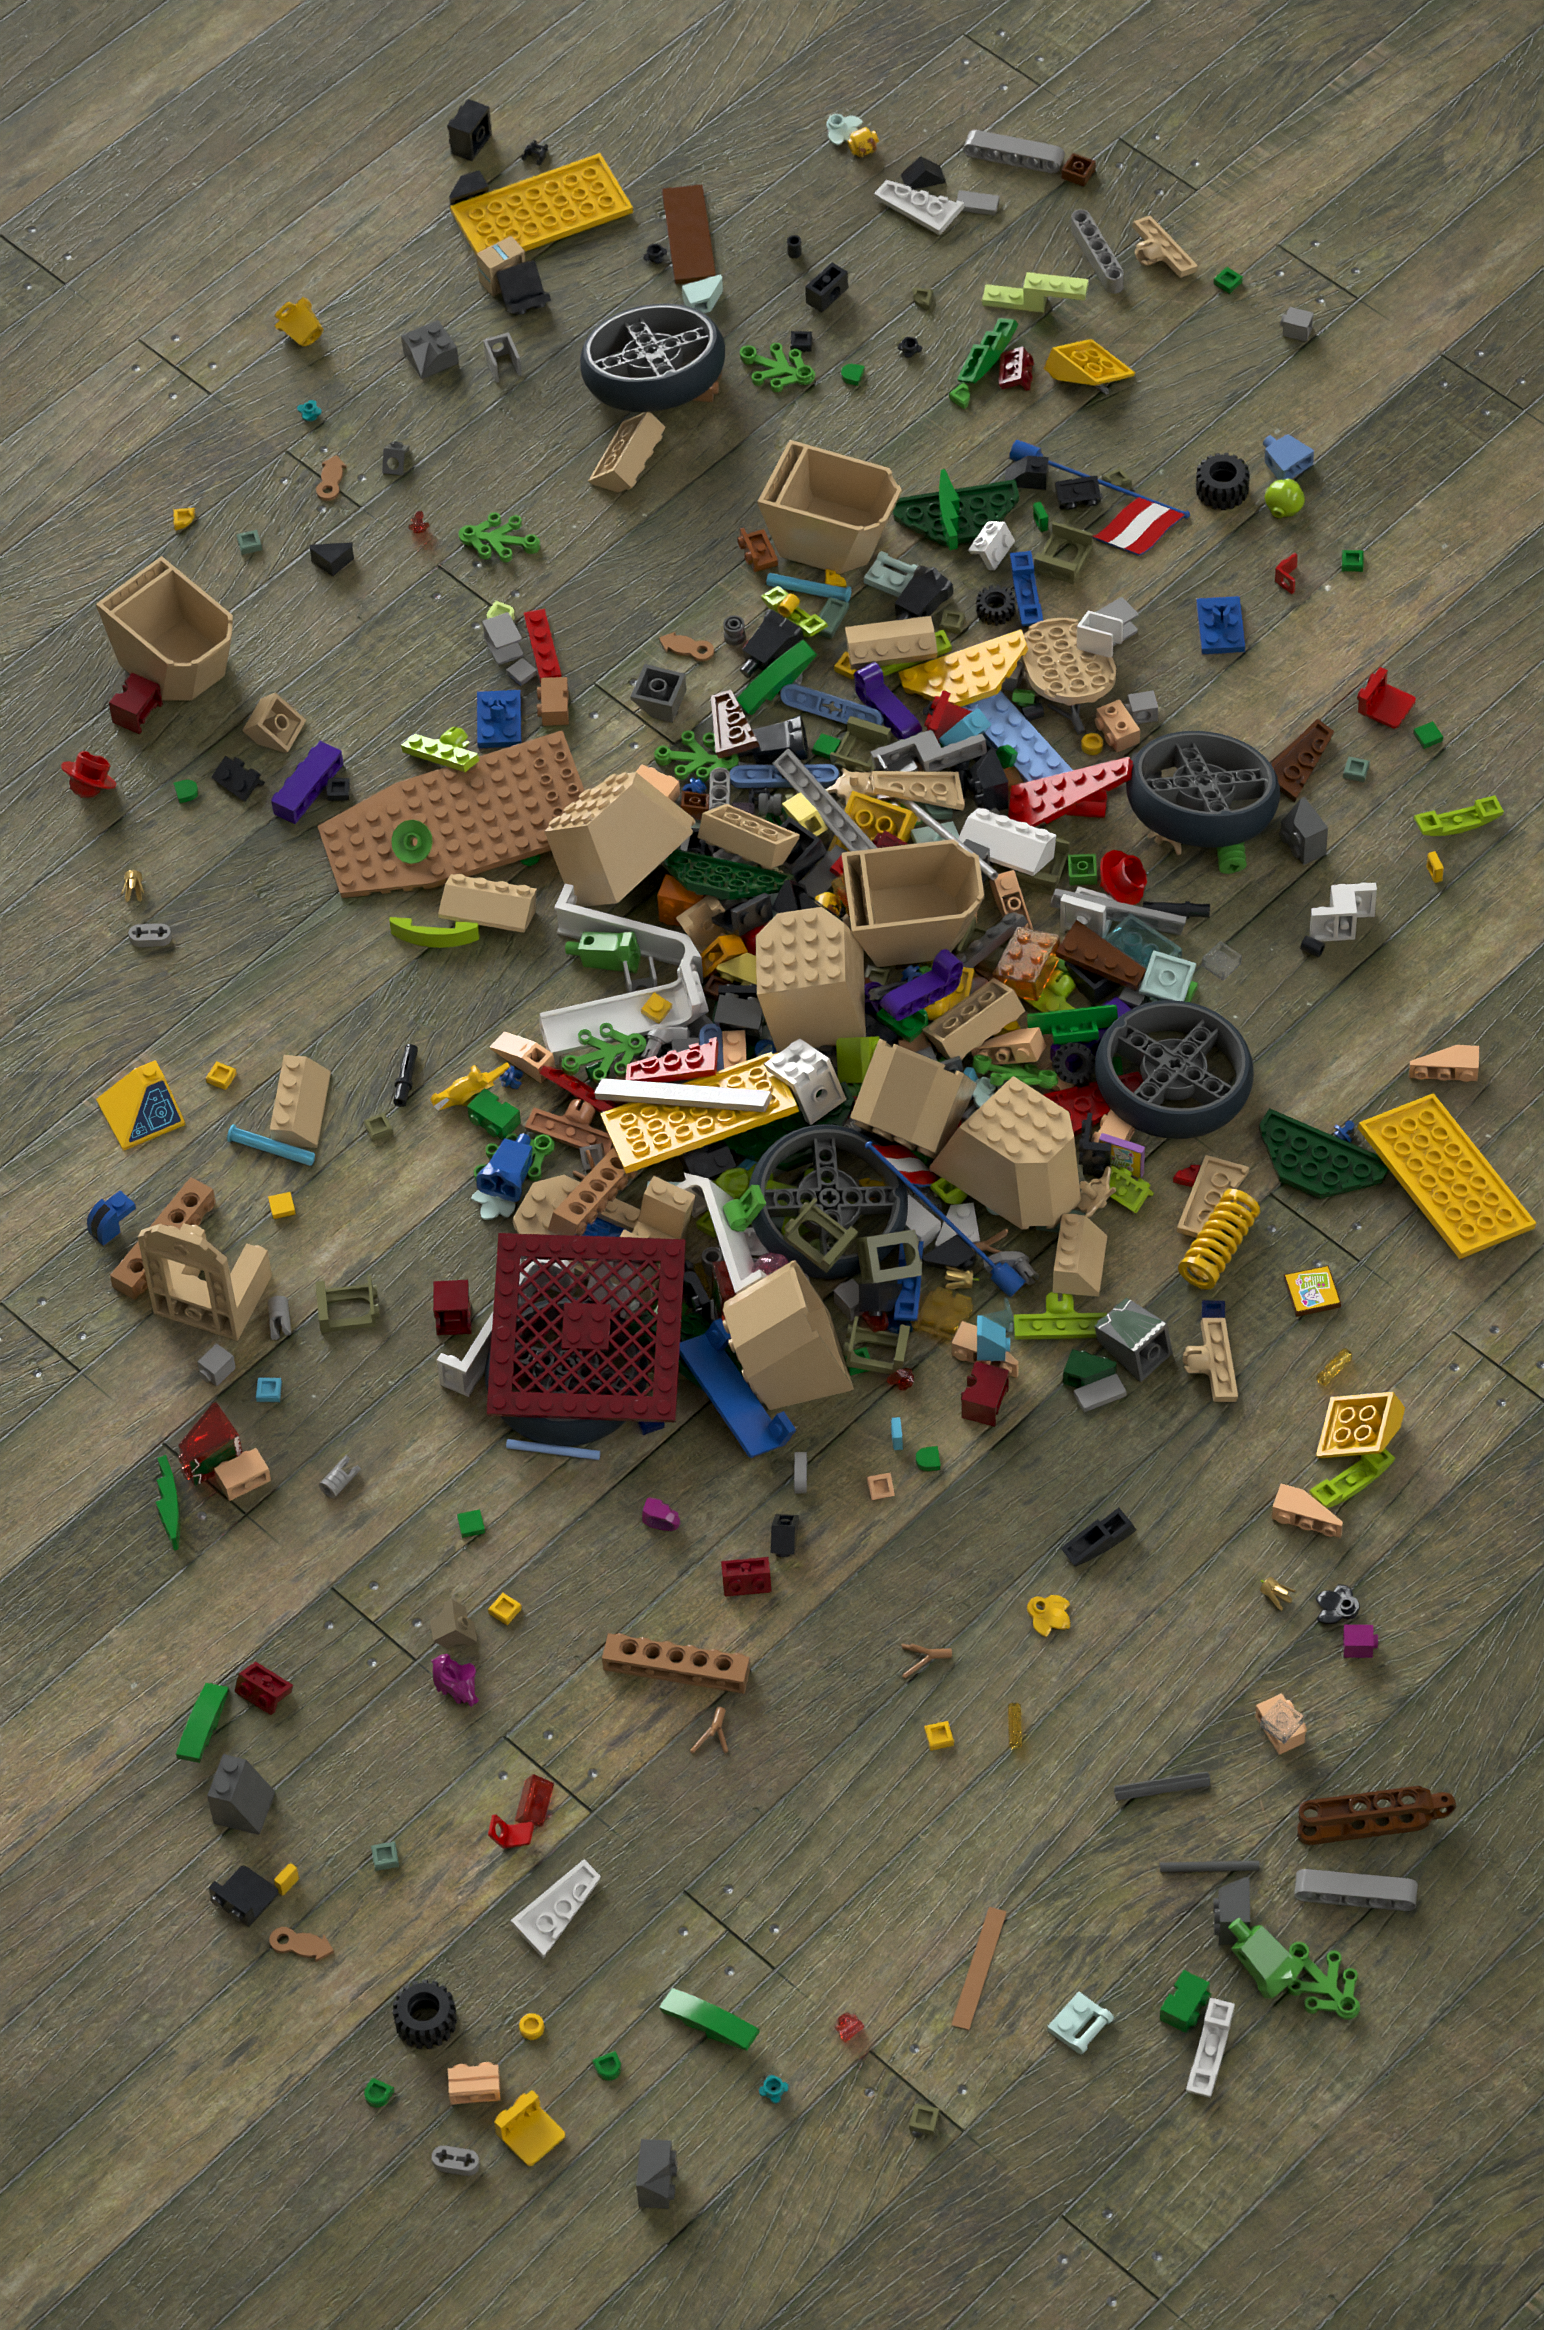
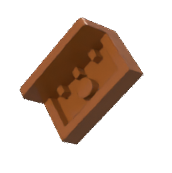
M740 528V537H737L739 548L745 551L744 557L747 565H751L754 572L778 566L777 556L765 530L747 534L744 528Z

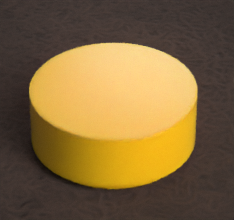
M1095 733L1086 734L1081 740L1083 752L1088 755L1099 754L1103 749L1102 737Z
M533 2013L523 2016L519 2022L521 2035L528 2040H535L541 2037L545 2029L543 2019Z

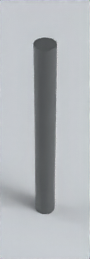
M1259 1861L1160 1862V1872L1259 1871Z

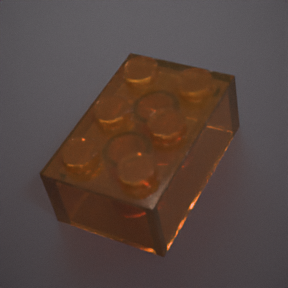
M1017 927L993 972V978L1013 989L1017 997L1038 1001L1060 959L1056 957V950L1060 946L1059 935Z

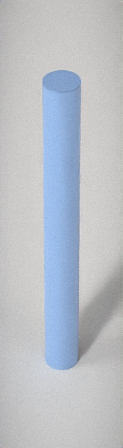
M507 1439L506 1448L594 1460L600 1459V1451L512 1439Z

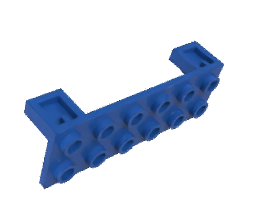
M722 1319L713 1321L705 1334L680 1343L681 1357L749 1458L785 1446L795 1433V1427L784 1411L776 1414L773 1420H771L724 1349L729 1344L728 1340L732 1338L730 1333L726 1332Z

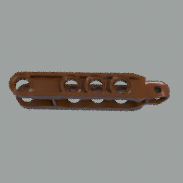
M1421 1786L1308 1800L1299 1807L1298 1819L1300 1822L1297 1826V1837L1305 1845H1316L1420 1831L1429 1826L1432 1820L1443 1819L1453 1813L1457 1807L1454 1796L1448 1792L1431 1794L1429 1789ZM1406 1796H1410L1415 1802L1404 1805L1401 1800ZM1382 1799L1388 1800L1391 1806L1380 1808L1377 1802ZM1363 1803L1366 1806V1810L1355 1811L1353 1805ZM1446 1808L1447 1811L1442 1813L1440 1809ZM1313 1809L1318 1815L1317 1817L1307 1818L1304 1812ZM1403 1814H1409L1413 1817V1821L1404 1823L1399 1817ZM1384 1817L1388 1819L1389 1824L1379 1826L1375 1820ZM1353 1821H1362L1365 1826L1360 1830H1356L1351 1826ZM1305 1827H1312L1316 1830V1834L1306 1836L1303 1833V1829Z

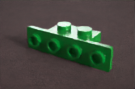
M1117 1005L1028 1014L1027 1027H1039L1042 1035L1051 1034L1054 1044L1066 1045L1070 1042L1080 1041L1088 1043L1099 1039V1028H1108L1118 1019Z

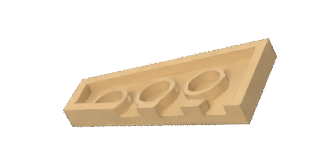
M872 771L871 781L874 794L957 810L964 809L965 804L958 772Z
M1205 1155L1177 1226V1232L1196 1238L1203 1225L1208 1221L1210 1214L1213 1213L1223 1193L1227 1189H1237L1248 1175L1249 1167Z

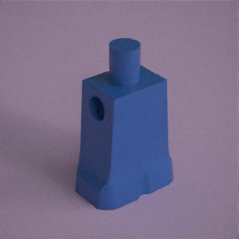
M519 1134L516 1141L504 1138L490 1162L478 1173L477 1189L490 1196H498L511 1202L519 1201L522 1194V1184L532 1164V1146H529L531 1138L526 1134Z

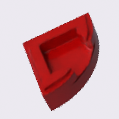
M1190 1165L1188 1168L1177 1171L1173 1177V1183L1193 1188L1201 1165Z

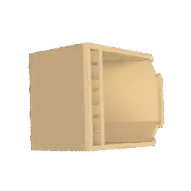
M789 440L758 500V506L780 557L823 570H834L837 574H842L868 564L898 502L902 489L894 480L890 468Z
M162 556L96 604L119 665L130 674L133 672L160 685L162 701L193 700L225 676L231 645L233 615Z
M624 772L620 775L612 774L601 784L591 790L587 789L579 795L580 799L576 803L568 805L564 809L565 813L562 816H558L550 821V827L544 832L564 885L574 886V894L577 896L576 906L587 907L618 903L693 833L691 826L695 825L696 821L637 772Z
M954 839L842 853L852 934L877 967L934 961V958L941 950L948 949L951 952L965 936L984 899L979 856L961 847L959 842Z
M822 907L777 913L756 935L757 996L776 1051H783L798 1039L803 1040L813 1048H819L823 1045L836 1046V1041L839 1038L866 1037L864 951L852 934V931L844 922Z
M879 1039L850 1118L855 1120L854 1125L872 1134L875 1132L882 1138L891 1142L896 1141L913 1151L917 1147V1151L923 1155L936 1159L954 1135L977 1084L962 1072L956 1071L955 1074L944 1070L945 1065L896 1044L892 1047L886 1043L887 1041Z
M1014 1076L956 1130L930 1165L931 1171L1020 1229H1029V1226H1046L1047 1229H1054L1061 1222L1062 1214H1069L1081 1201L1075 1140L1069 1112Z
M796 1260L791 1261L724 1303L723 1312L726 1320H723V1325L726 1332L730 1333L732 1338L728 1340L733 1353L736 1352L738 1360L742 1364V1374L746 1383L749 1382L753 1393L757 1394L760 1403H765L769 1410L854 1390L848 1368L845 1366L846 1362L831 1314Z

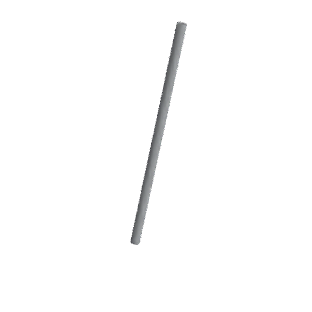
M896 798L944 840L954 839L959 842L961 847L973 853L911 800ZM979 858L981 871L990 879L995 880L998 877V873Z

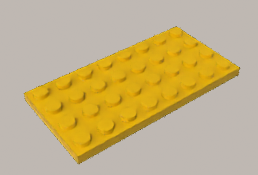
M601 153L450 206L452 215L476 256L482 250L510 236L517 241L524 251H528L633 213L631 203Z
M772 1052L717 1071L716 1076L701 1077L683 1083L684 1085L771 1091L772 1099L765 1112L631 1102L600 1113L625 1173L637 1171L649 1165L679 1156L685 1152L701 1148L710 1143L799 1112L788 1085L766 1070L764 1063L773 1057Z
M1434 1093L1359 1122L1357 1129L1459 1259L1535 1229V1220Z

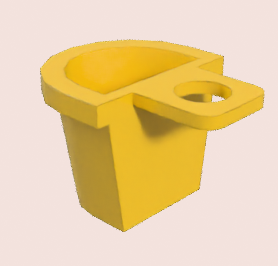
M302 297L296 304L286 302L274 315L280 320L274 327L279 331H284L299 345L308 346L314 343L323 333V327L313 313L312 304L307 298Z

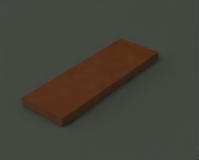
M702 184L663 188L662 197L675 284L694 283L716 276Z

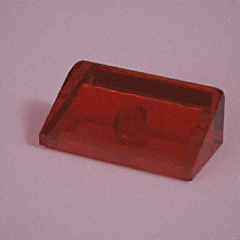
M535 1774L529 1776L524 1783L515 1821L518 1823L532 1822L534 1826L542 1827L554 1783Z

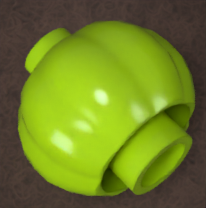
M1291 479L1273 482L1266 490L1264 496L1266 505L1272 515L1277 518L1296 515L1302 509L1305 502L1304 493L1300 486Z

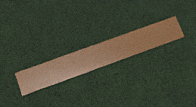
M992 1907L988 1908L951 2024L952 2026L970 2029L1007 1911Z

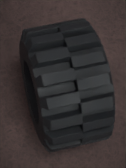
M1215 453V456H1207V460L1203 459L1201 464L1198 465L1196 472V494L1199 496V500L1201 502L1204 501L1206 506L1211 505L1212 509L1221 508V510H1226V508L1233 509L1235 505H1241L1249 493L1250 471L1248 470V465L1244 464L1243 459H1237V456L1234 454L1230 456L1229 453H1224V455Z
M422 1980V1983L419 1984L417 1981H414L411 1987L408 1985L403 1987V1993L398 1992L396 1995L397 2000L393 2002L392 2011L395 2028L402 2041L406 2040L407 2045L411 2047L413 2044H416L417 2049H422V2046L432 2049V2045L437 2044V2046H440L443 2039L447 2041L450 2038V2032L454 2033L456 2029L457 2015L451 1992H447V1988L444 1985L439 1987L436 1981H433L431 1984L428 1983V1980ZM421 2008H433L438 2011L437 2015L428 2021H417L412 2018V2015Z

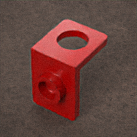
M1296 553L1287 559H1283L1275 568V582L1290 594L1295 592V579L1289 573L1297 568L1298 554ZM1283 578L1288 580L1290 586L1284 582Z
M495 1814L491 1817L488 1836L503 1849L526 1846L531 1843L534 1824L526 1822L508 1825ZM496 1824H499L501 1829L500 1837L497 1836L495 1831Z

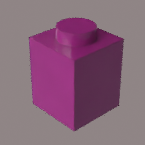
M1344 1625V1658H1373V1649H1378V1634H1373V1625Z

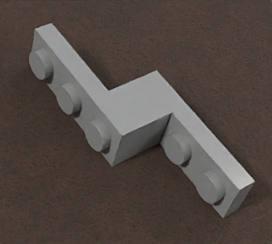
M931 729L885 747H879L871 751V758L875 771L884 768L877 755L880 754L885 765L889 766L910 754L911 758L917 757L924 772H937L986 754L987 749L983 734L971 736L963 741L941 748Z

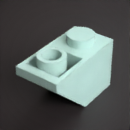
M721 274L682 286L685 305L702 313L711 312L723 292Z

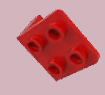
M1379 667L1375 674L1372 673L1365 689L1361 688L1357 695V700L1359 701L1358 713L1396 729L1414 706L1416 697L1388 685V670Z
M942 690L940 697L935 696L931 708L934 709L933 714H928L924 727L927 728L926 731L932 729L938 743H941L939 741L941 736L973 712L948 702L951 693Z

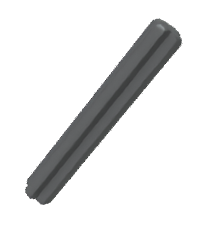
M905 980L871 989L868 992L871 995L869 999L871 1001L882 1000L887 993L908 982Z
M1200 1772L1118 1785L1114 1787V1795L1116 1800L1205 1787L1210 1785V1776L1208 1772Z

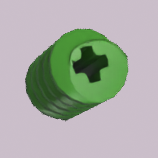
M1244 842L1232 846L1217 847L1219 871L1221 873L1233 874L1246 868Z

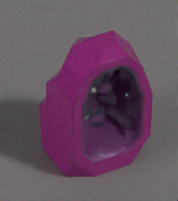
M647 1498L642 1512V1522L663 1531H673L680 1526L681 1521L678 1512L672 1510L669 1504L663 1503L661 1499Z

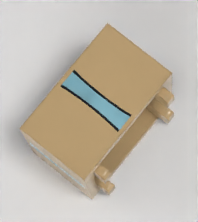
M512 236L477 253L479 282L492 297L501 293L496 276L497 271L526 262L524 249Z

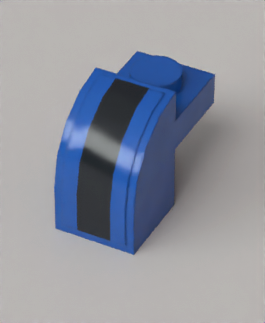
M121 1190L107 1201L100 1199L88 1215V1232L104 1246L121 1233L119 1222L136 1209L135 1203Z

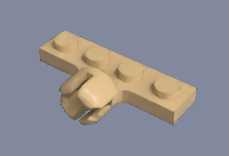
M1151 216L1133 222L1132 228L1145 240L1138 243L1135 250V257L1141 265L1149 266L1159 261H1164L1180 278L1197 272L1198 265Z
M1202 1318L1200 1324L1204 1345L1186 1347L1183 1354V1364L1188 1366H1184V1370L1187 1373H1205L1209 1376L1213 1402H1236L1238 1392L1225 1318Z

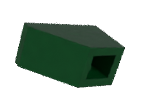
M1072 1349L1063 1370V1384L1081 1388L1116 1374L1117 1362L1106 1357L1101 1358L1091 1355L1086 1351Z

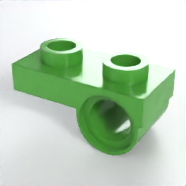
M751 1185L740 1200H731L723 1206V1211L731 1230L744 1232L766 1205L759 1185Z

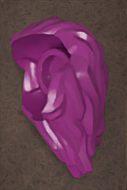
M447 1653L439 1655L431 1661L433 1663V1681L437 1693L442 1691L443 1695L449 1693L457 1704H461V1701H463V1704L467 1702L470 1707L479 1701L475 1696L474 1678L477 1672L474 1665L471 1663L459 1665Z

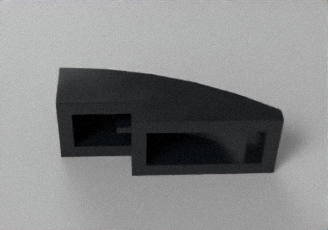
M1118 1507L1102 1521H1099V1519L1095 1520L1061 1547V1550L1076 1567L1110 1550L1137 1531V1529Z

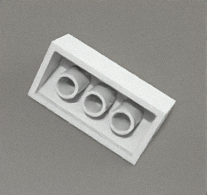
M977 808L968 816L958 840L964 843L966 839L988 847L990 848L991 862L1034 876L1054 858L1056 835L1045 829L1029 826L1025 822H1018L1009 819L1007 816L994 814L987 809Z

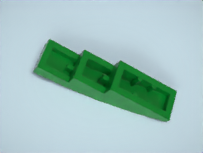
M999 318L993 331H986L980 345L973 344L957 378L959 382L976 383L988 372L998 360L1019 324L1015 319Z
M941 469L939 481L940 520L945 540L951 551L958 549V535L956 531H959L957 515L959 513V498L946 470Z
M802 640L767 667L736 700L748 714L753 715L766 699L771 701L785 685L792 684L817 654Z
M164 1455L157 1458L163 1477L156 1480L162 1498L156 1501V1507L175 1551L179 1549L181 1530L180 1507L173 1473L167 1456Z
M205 1683L183 1731L176 1751L177 1759L201 1762L205 1746L208 1747L213 1730L216 1731L229 1687Z
M674 1988L670 1990L659 2007L662 2013L681 2019L685 2026L705 2032L708 2038L748 2051L760 2033L757 2027L709 2002Z

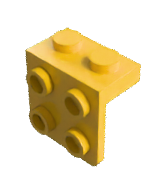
M533 2090L528 2094L521 2095L509 2110H503L494 2121L496 2135L527 2166H533L565 2139L564 2130L540 2107L539 2096Z

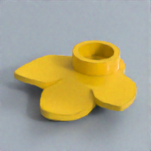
M1050 1595L1047 1598L1036 1596L1030 1599L1027 1604V1611L1029 1616L1033 1618L1034 1629L1044 1637L1049 1635L1051 1628L1069 1629L1070 1619L1065 1612L1070 1605L1069 1601L1058 1595ZM1036 1605H1040L1043 1610H1039Z

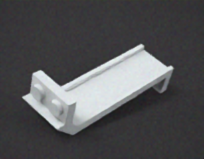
M564 885L554 907L557 911L558 919L557 934L581 940L583 932L622 933L634 931L641 956L652 957L654 960L679 966L677 970L678 978L680 977V966L689 964L691 971L698 972L700 982L703 984L702 958L687 934L576 906L577 896L574 894V886Z
M686 964L680 966V977L670 984L540 1013V1030L545 1048L553 1053L555 1065H558L561 1055L592 1047L588 1044L583 1045L579 1043L578 1033L583 1029L589 1030L593 1037L607 1043H613L618 1041L610 1037H601L599 1033L601 1024L610 1023L614 1030L627 1036L632 1033L644 1036L656 1028L687 1026L709 1012L698 972L691 971L690 965ZM654 992L672 1003V1009L660 1024L641 1013V1008ZM604 1028L602 1031L608 1033L610 1029ZM587 1035L581 1036L582 1039L589 1038Z
M684 1173L686 1180L676 1186L695 1194L692 1210L694 1218L709 1209L735 1293L739 1294L767 1277L768 1275L760 1269L756 1271L744 1232L730 1229L723 1206L733 1200V1198L708 1178Z
M537 1259L542 1265H545L549 1261ZM561 1260L566 1267L570 1264L567 1260ZM531 1262L524 1270L532 1276L539 1268L534 1262ZM555 1263L547 1271L555 1277L563 1269ZM521 1273L519 1286L527 1280ZM544 1273L535 1280L541 1288L551 1281ZM566 1274L558 1282L566 1289L574 1281ZM530 1284L522 1292L530 1299L536 1288ZM555 1285L551 1287V1289L561 1293ZM576 1288L569 1293L571 1296L576 1292ZM520 1295L518 1299V1309L525 1303V1301L520 1297ZM493 1312L462 1361L452 1355L440 1354L437 1359L440 1385L465 1396H470L485 1372L487 1354L491 1346Z

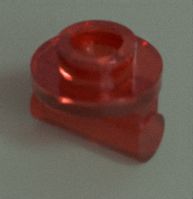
M417 511L412 518L413 524L408 525V529L413 530V533H424L426 528L430 527L429 523L422 520L423 512Z
M864 1312L862 1318L874 1333L886 1331L889 1320L885 1312H882V1316L869 1317L868 1312Z
M910 1368L899 1369L887 1377V1382L890 1385L897 1384L899 1390L906 1391L913 1385L914 1375Z
M849 2012L838 2017L836 2020L837 2024L835 2025V2029L843 2042H847L865 2027L855 2013L849 2014Z

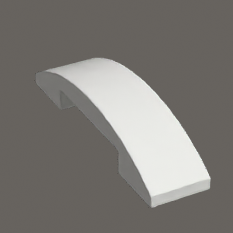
M1210 1998L1186 2092L1211 2098L1230 2029L1234 2003Z

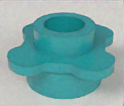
M310 400L304 405L301 404L297 407L298 412H301L302 418L306 421H314L322 413L321 408L317 407L315 400Z
M770 2075L764 2081L763 2086L759 2088V2094L770 2098L772 2103H779L782 2094L788 2091L789 2086L779 2077Z

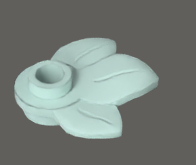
M831 115L826 123L829 130V140L835 145H841L843 141L847 142V140H850V134L857 131V127L863 121L855 116Z
M982 1077L975 1081L977 1086L972 1096L974 1097V1104L978 1109L995 1094L996 1086L990 1084V1079L987 1077Z
M479 1190L471 1197L473 1201L482 1204L481 1218L484 1220L494 1219L499 1214L508 1218L515 1210L514 1202L501 1199L498 1196L494 1197L484 1194Z

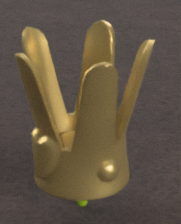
M130 870L125 873V884L121 894H123L126 887V902L130 900L132 888H135L137 900H142L141 891L144 894L141 881L143 878L142 874L137 870Z
M946 1266L947 1269L953 1271H946L945 1279L959 1282L948 1283L945 1286V1290L972 1288L973 1281H979L978 1278H973V1270L962 1271Z
M1269 1577L1265 1582L1261 1580L1263 1584L1260 1592L1267 1595L1280 1611L1283 1608L1276 1596L1288 1603L1292 1602V1598L1287 1594L1288 1591L1295 1592V1590L1279 1584L1273 1577Z

